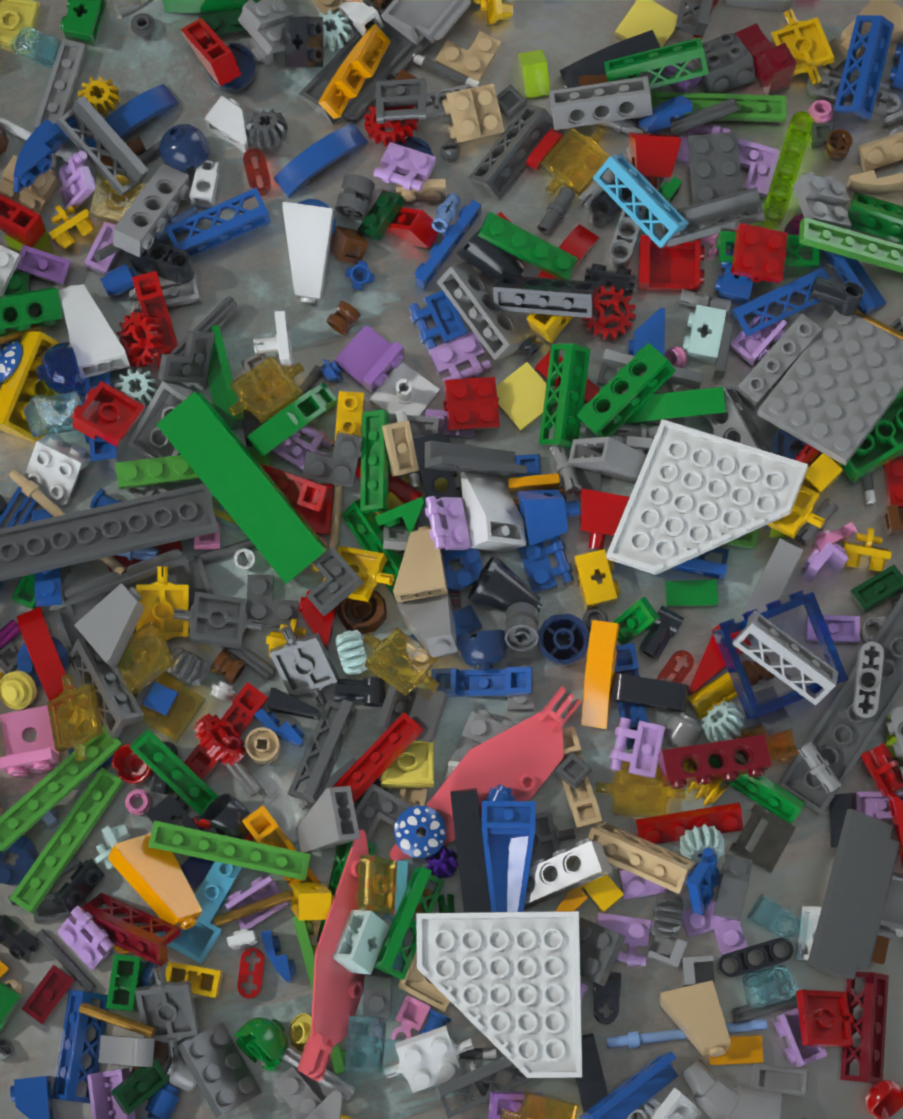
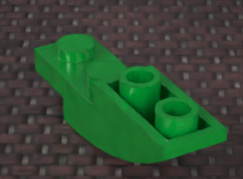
M323 382L281 410L249 434L247 438L260 455L264 457L297 434L302 428L338 404V399Z

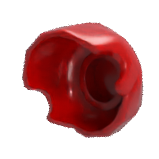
M132 743L121 745L114 752L112 767L116 769L119 778L131 784L145 782L152 775L153 770L130 749L129 746Z
M882 1080L870 1087L865 1097L867 1110L877 1119L890 1118L903 1107V1088L892 1080Z

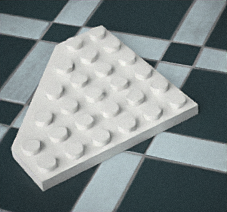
M662 419L606 557L609 560L657 575L791 514L807 473L808 464Z
M579 911L416 913L417 969L527 1078L582 1077Z

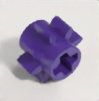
M444 845L433 856L425 858L429 864L426 868L432 871L431 875H436L439 879L448 878L455 873L456 868L459 866L456 862L457 854L453 849L448 850Z

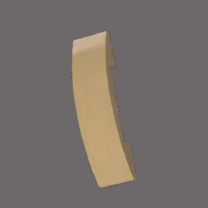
M871 170L851 175L846 186L848 190L866 194L897 192L903 190V172L877 179L875 171Z
M574 726L563 729V759L557 765L558 767L572 752L583 760ZM589 776L575 790L562 780L576 828L580 829L603 823Z

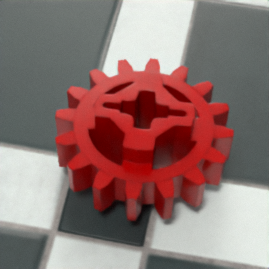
M413 105L385 107V111L414 109ZM370 106V114H365L366 122H364L369 139L374 138L375 144L383 141L384 147H387L389 142L397 144V141L406 143L405 137L412 138L414 136L412 130L418 129V119L385 121V124H377L375 107Z
M601 286L600 293L598 294L597 292L595 295L594 310L595 315L598 317V322L596 323L593 317H582V322H588L586 331L594 330V338L601 334L603 341H606L607 336H611L613 341H615L618 333L622 337L626 335L625 328L632 329L633 324L630 321H635L636 314L631 312L635 311L636 306L634 304L629 305L632 297L627 296L624 298L623 289L616 293L614 286H611L610 291H606L605 287ZM620 304L625 310V316L619 309ZM609 310L612 311L613 314H610L608 317L604 315Z
M132 312L131 316H124L125 322L119 323L122 330L116 332V334L120 337L119 342L126 352L130 366L147 367L148 364L154 363L153 357H159L157 348H162V345L159 343L162 334L157 332L160 325H154L155 318L149 317V313Z
M208 713L196 723L194 730L197 734L195 737L200 739V746L207 749L206 753L214 758V760L221 759L223 765L229 763L230 766H233L245 756L246 749L243 747L245 742L241 740V734L235 732L234 726L226 721V719L220 720L218 715L212 716Z

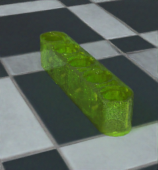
M796 112L791 118L763 208L766 220L761 221V224L764 228L778 229L785 217L793 191L792 186L795 184L813 126L812 116L807 112ZM795 124H802L806 129H798ZM788 146H796L799 151H791ZM789 168L792 173L786 174L781 169ZM782 190L786 195L778 196L774 191ZM775 212L779 217L774 219L769 217L767 213Z

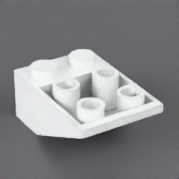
M461 472L463 506L472 545L471 548L508 552L526 546L524 521L503 479L496 476Z

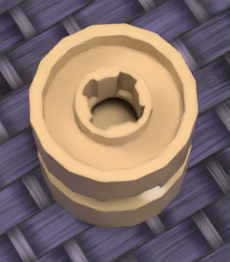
M265 727L256 728L246 738L245 749L251 760L257 765L270 766L280 758L282 746L277 735L271 729Z

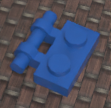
M443 290L425 297L424 301L427 307L420 310L418 303L409 305V310L412 314L410 318L413 324L417 325L421 333L419 335L421 342L426 344L428 351L437 347L434 339L439 336L446 343L467 334L458 310ZM432 316L436 327L429 329L425 319Z
M559 535L550 538L551 545L547 547L544 546L542 541L534 545H529L526 542V546L517 548L530 588L536 594L557 588L556 577L562 576L565 584L575 581L572 571H574L572 563H568L564 551L566 546L564 541H561ZM555 554L559 565L555 568L551 567L548 556Z
M711 848L703 850L701 862L698 863L695 870L689 872L686 880L692 910L703 916L713 899V889L718 885L720 879L719 869L716 867L718 864L717 856Z

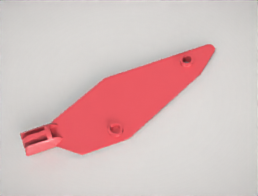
M561 686L542 711L467 752L426 804V806L436 810L444 819L447 830L443 846L455 840L450 791L477 788L481 826L482 801L486 800L491 787L497 788V785L500 784L512 789L511 795L515 796L514 801H528L535 795L563 759V726L582 703L579 699H576L563 716L560 717L574 698L572 693H567L552 711V708L566 691ZM397 844L389 852L390 858L394 861L411 858V856L403 853Z
M359 830L360 838L353 841L315 951L311 1035L306 1041L297 1068L298 1071L315 1081H321L324 1077L333 1047L349 1035L364 990L365 974L351 973L332 958L350 911H369L371 868L367 837L364 830Z

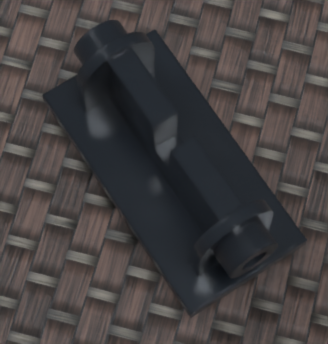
M592 263V267H586V271L591 273L590 276L585 275L584 281L599 282V290H601V286H604L606 289L608 281L612 282L611 286L615 287V292L617 293L621 289L624 290L623 294L633 293L635 283L630 282V278L635 279L636 275L631 274V269L617 267L616 271L606 270V265Z
M93 859L86 860L84 863L81 862L70 877L72 882H66L58 893L54 894L55 899L53 902L58 907L63 906L72 915L71 911L82 904L105 874Z
M5 914L0 915V944L8 948L14 958L18 960L23 959L29 963L31 953L37 952L41 946L38 943V939L24 928L18 935L14 934L19 925Z

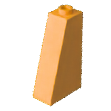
M151 833L114 844L108 855L109 861L160 919L182 928V930L193 927L197 923L202 909L173 852L148 847Z

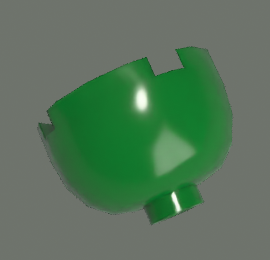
M263 1017L253 1018L243 1024L234 1034V1037H239L236 1043L242 1052L254 1063L257 1062V1058L265 1063L262 1068L268 1071H273L283 1061L284 1052L288 1048L287 1037L283 1032L285 1028L276 1019L271 1021Z

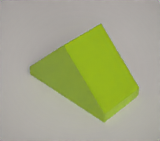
M536 50L518 53L526 100L549 97L548 65L543 51Z

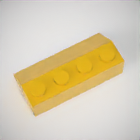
M24 332L20 341L23 347L21 362L16 371L3 382L0 389V430L9 435L36 443L48 433L75 367V360L72 349L42 332Z

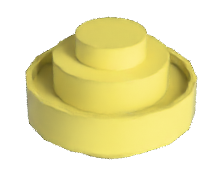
M17 670L2 677L0 681V698L8 707L16 710L23 709L33 703L36 698L37 689L35 682L27 673Z
M308 1013L297 1015L289 1028L290 1045L302 1053L306 1041L311 1035L312 1014Z

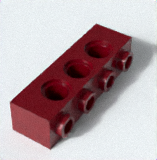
M765 735L661 750L657 756L663 787L671 786L672 789L687 787V783L697 782L698 785L713 783V779L723 778V781H732L738 779L739 775L749 774V777H758L764 775V771H767L771 766ZM735 754L743 755L746 759V764L741 765L737 763ZM709 758H716L720 762L721 767L719 769L713 768L709 764ZM683 762L692 763L695 767V772H687L683 767Z

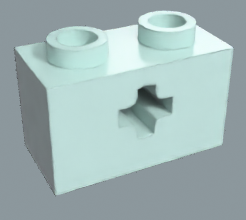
M697 305L695 313H689L687 327L691 328L690 336H685L683 349L687 351V360L710 365L716 364L727 310ZM701 331L706 332V338L701 337Z
M351 910L332 958L351 973L371 975L389 925L372 911Z

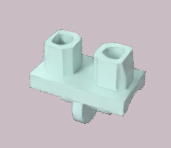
M124 824L112 829L107 826L101 830L103 832L101 836L109 850H106L103 843L96 846L100 854L94 859L97 865L105 863L108 870L114 868L108 859L109 853L114 844L130 839Z

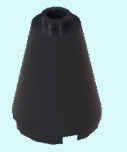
M480 229L456 253L461 259L496 281L501 275L524 276L522 273L525 269L519 259L477 236Z
M492 556L481 570L478 581L473 584L468 599L473 603L504 613L512 604L526 602L533 605L539 613L542 604L539 603L541 598L499 558Z

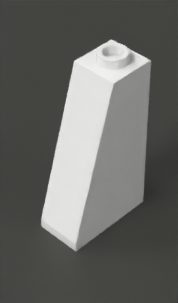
M283 202L282 208L294 293L297 298H301L300 302L315 304L316 300L322 301L335 212L332 208Z
M71 285L66 289L59 290L75 365L81 379L130 367L123 346L85 285Z

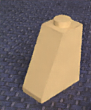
M872 0L859 14L884 16L894 24L890 44L903 40V9L892 0ZM856 18L842 31L839 40L841 45L847 50L849 49ZM863 23L861 31L863 36L870 31L872 23ZM864 45L857 50L856 57L864 55L866 49Z
M423 526L418 528L417 531L410 533L393 589L397 603L448 594L442 549H435L434 540H431L429 533L431 526Z
M713 980L660 993V1006L702 1056L710 1054L711 1057H717L725 1054L726 1050H729L731 1040Z

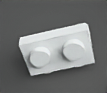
M47 435L36 442L24 477L29 481H34L40 487L39 490L51 501L65 506L69 503L80 471L91 464L90 454L86 453V450L80 446H72L64 442V439L60 436Z

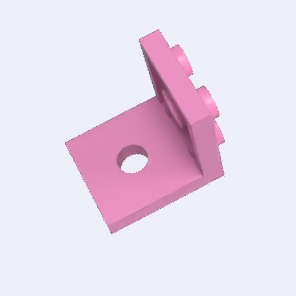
M51 705L0 714L6 756L0 757V769L13 778H22L28 776V772H51L54 770V767H57L62 762L55 715ZM28 729H35L37 731L36 740L30 743L25 742L24 733Z

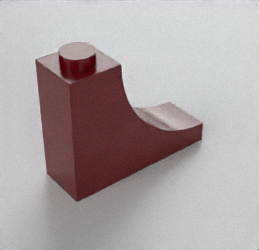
M757 23L735 32V35L753 56L755 77L765 95H775L788 89L797 63L786 43L774 46L763 34Z

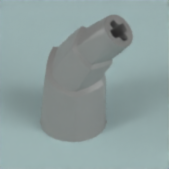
M698 1060L682 1073L694 1093V1100L711 1119H780L781 1093L740 1085L733 1087L720 1076H715L702 1060Z

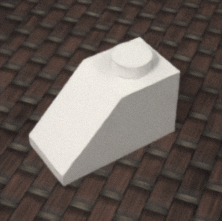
M221 96L204 118L206 127L247 154L250 150L242 107L237 101L233 99L227 100Z

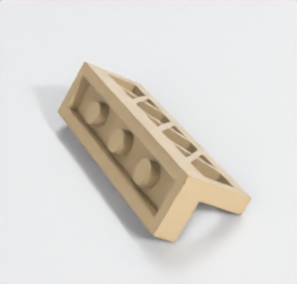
M604 821L591 827L588 839H591V841L602 843L609 863L678 894L683 892L689 872L695 870L697 862Z

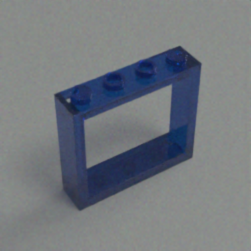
M800 590L789 594L790 600L781 603L780 599L765 604L766 610L758 612L766 619H769L804 604L827 664L838 671L836 685L848 680L814 592L804 594V591ZM757 609L743 613L744 619L737 622L734 621V618L726 620L719 624L720 629L712 631L747 719H757L805 698L794 689H791L757 703L730 635L744 629L747 626L748 617ZM806 683L807 689L814 694L823 688L817 683Z

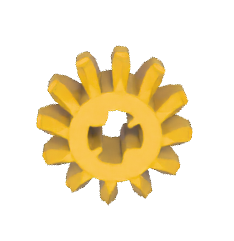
M100 75L98 80L94 81V78L90 76L89 84L82 82L83 90L78 91V97L84 96L99 114L103 113L105 117H108V111H116L115 104L120 103L119 89L117 86H113V81L110 78L104 81L103 76Z

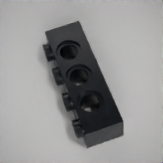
M443 432L413 438L425 498L435 496L437 500L441 497L462 498L463 501L461 488L455 487L454 477H458L457 472L425 468V442L451 443L450 438L444 437ZM438 478H444L449 484L448 490L444 493H439L434 488V483Z

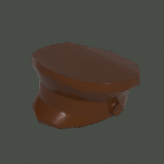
M373 590L368 602L345 598L339 603L337 614L347 631L358 630L361 634L375 632L387 619L386 602L379 592Z

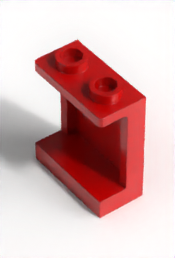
M640 235L638 291L682 292V289L698 293L699 285L704 284L705 275L704 269H700V261H704L705 246H700L701 238L696 239L694 242H685L668 247L666 244L663 248H659L654 241L650 240L648 235Z

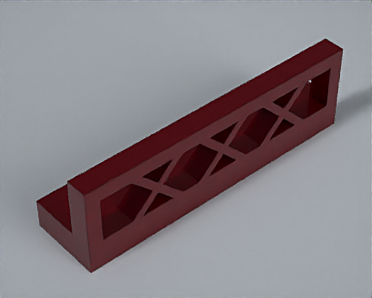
M100 893L81 907L85 913L89 912L92 915V921L101 930L105 929L109 934L108 938L116 946L161 967L169 961L167 945L181 935L179 927L103 893ZM103 903L110 908L98 909L97 907ZM127 914L129 916L117 918L114 915ZM147 923L149 925L137 927L134 924ZM167 932V934H165L163 937H159L153 933Z
M856 971L854 980H846L849 1013L853 1015L854 1008L860 1004L863 1008V1016L858 1021L854 1018L851 1024L852 1036L858 1031L861 1035V1044L857 1048L853 1045L842 1047L840 1080L877 1083L883 1080L889 975ZM865 978L864 990L858 994L855 990V979ZM855 1058L860 1064L859 1076L850 1075V1063Z

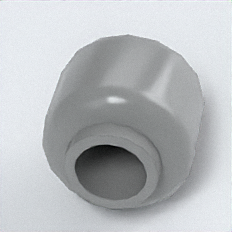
M681 712L680 715H673L664 731V737L669 741L667 746L678 748L696 745L703 731L699 725L700 720L685 712Z
M182 1055L174 1056V1058L171 1057L165 1070L170 1080L168 1081L169 1084L186 1091H192L198 1084Z

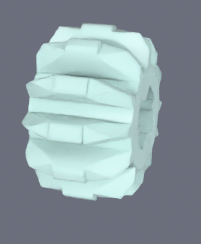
M331 9L328 10L327 15L320 12L318 15L323 17L324 28L323 51L330 47V51L333 53L336 46L343 49V42L348 43L350 41L349 34L352 33V26L348 25L349 18L347 16L342 17L340 10L335 15Z
M138 367L136 373L133 374V371L128 368V376L120 374L119 378L122 382L116 383L115 388L144 405V410H146L145 403H150L153 399L152 396L158 390L155 388L158 384L157 380L151 379L152 374L150 371L143 374L142 368ZM135 386H137V388H139V386L141 387V390L139 392L135 390V393L132 389Z
M349 630L337 635L336 646L344 672L347 675H356L368 670L370 664L362 634L358 630Z
M723 701L720 706L715 704L714 709L707 711L708 715L702 719L704 724L701 728L710 742L741 737V731L746 729L745 723L747 719L745 714L733 702L727 703Z
M706 824L702 827L694 826L693 830H685V835L680 837L681 856L697 862L698 865L701 862L703 850L711 848L717 856V861H719V857L725 854L723 835H721L720 831L716 830L715 826L707 827Z

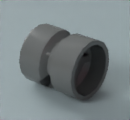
M346 174L341 185L343 193L338 195L335 210L348 218L364 219L369 208L367 200L372 198L375 183L361 175Z
M518 602L512 604L506 610L505 641L510 648L516 651L530 650L538 643L539 614L533 605L526 602Z

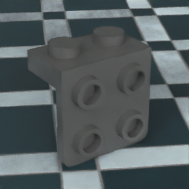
M734 33L723 34L716 39L702 42L709 71L708 75H704L707 93L721 94L756 81L753 56ZM694 59L700 66V68H702L701 59Z
M392 677L376 727L386 731L405 712L424 730L415 740L431 743L436 737L448 700V694L443 691L417 688L400 678Z

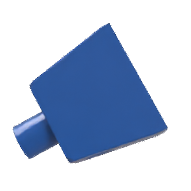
M559 490L518 492L520 514L524 521L525 539L529 545H534L566 533L568 531L567 517L580 515L578 501L565 502Z

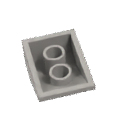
M162 381L127 444L148 459L180 455L156 424L194 391L181 382Z

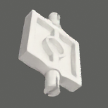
M443 1026L395 1043L399 1063L384 1068L387 1079L403 1074L408 1080L412 1093L462 1076L463 1071L459 1063V1054L474 1049L471 1038L455 1044V1041L449 1036L447 1027Z

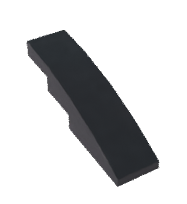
M650 30L601 49L559 71L567 88L579 87L580 76L606 74L605 61L660 48L661 46L654 31Z

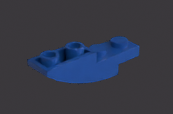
M74 117L66 121L71 128L78 129V122ZM46 119L34 130L23 145L14 170V191L16 193L30 187L39 175L46 173L52 166V154L56 153L68 139L71 140L57 123L53 124Z

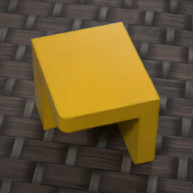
M608 875L587 883L582 889L601 913L606 912L624 895Z

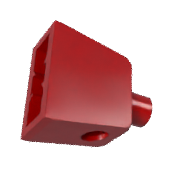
M629 132L630 163L656 190L658 177L669 178L672 176L681 138L675 135Z
M583 488L580 490L579 531L590 533L588 548L603 550L605 537H614L630 497Z

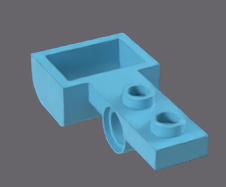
M214 862L195 895L202 909L197 923L186 930L180 928L181 935L169 943V947L201 965L205 964L223 934V930L213 925L212 921L225 904L231 888L243 867ZM159 932L157 936L163 937L167 932Z

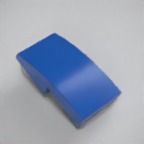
M683 95L667 100L652 109L653 115L642 117L638 124L650 134L660 133L664 128L671 127L670 117L680 118L685 115L684 113L693 111L692 101Z
M261 708L254 714L262 726L271 729L279 739L300 748L305 745L301 739L305 735L296 724L290 726L286 721L278 728L277 725L280 721L271 711L266 713Z
M271 930L260 932L266 953L274 968L287 983L293 982L292 976L297 975L294 959L289 960L287 954L277 955V952L281 951L279 936H274Z

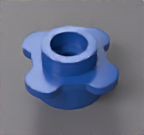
M363 260L359 261L353 268L349 267L345 271L346 277L351 279L352 287L355 290L362 289L363 285L372 283L375 279V275L370 273L367 267V262Z
M324 358V364L320 367L324 376L331 383L337 379L342 381L343 378L340 374L343 371L336 361H327Z

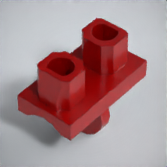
M885 743L861 755L864 764L883 797L887 796L886 792H895L903 788L902 774L897 766L899 764L897 760L893 759Z

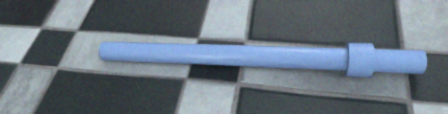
M764 1018L739 1023L732 1022L726 1023L729 1034L767 1029V1021ZM680 1029L641 1034L638 1031L627 1032L625 1036L608 1037L606 1042L608 1049L629 1046V1049L640 1048L642 1044L688 1038Z

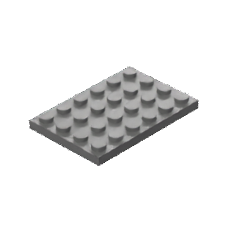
M835 310L821 328V332L806 347L760 406L757 415L841 464L846 465L903 389V341L855 314L846 316Z

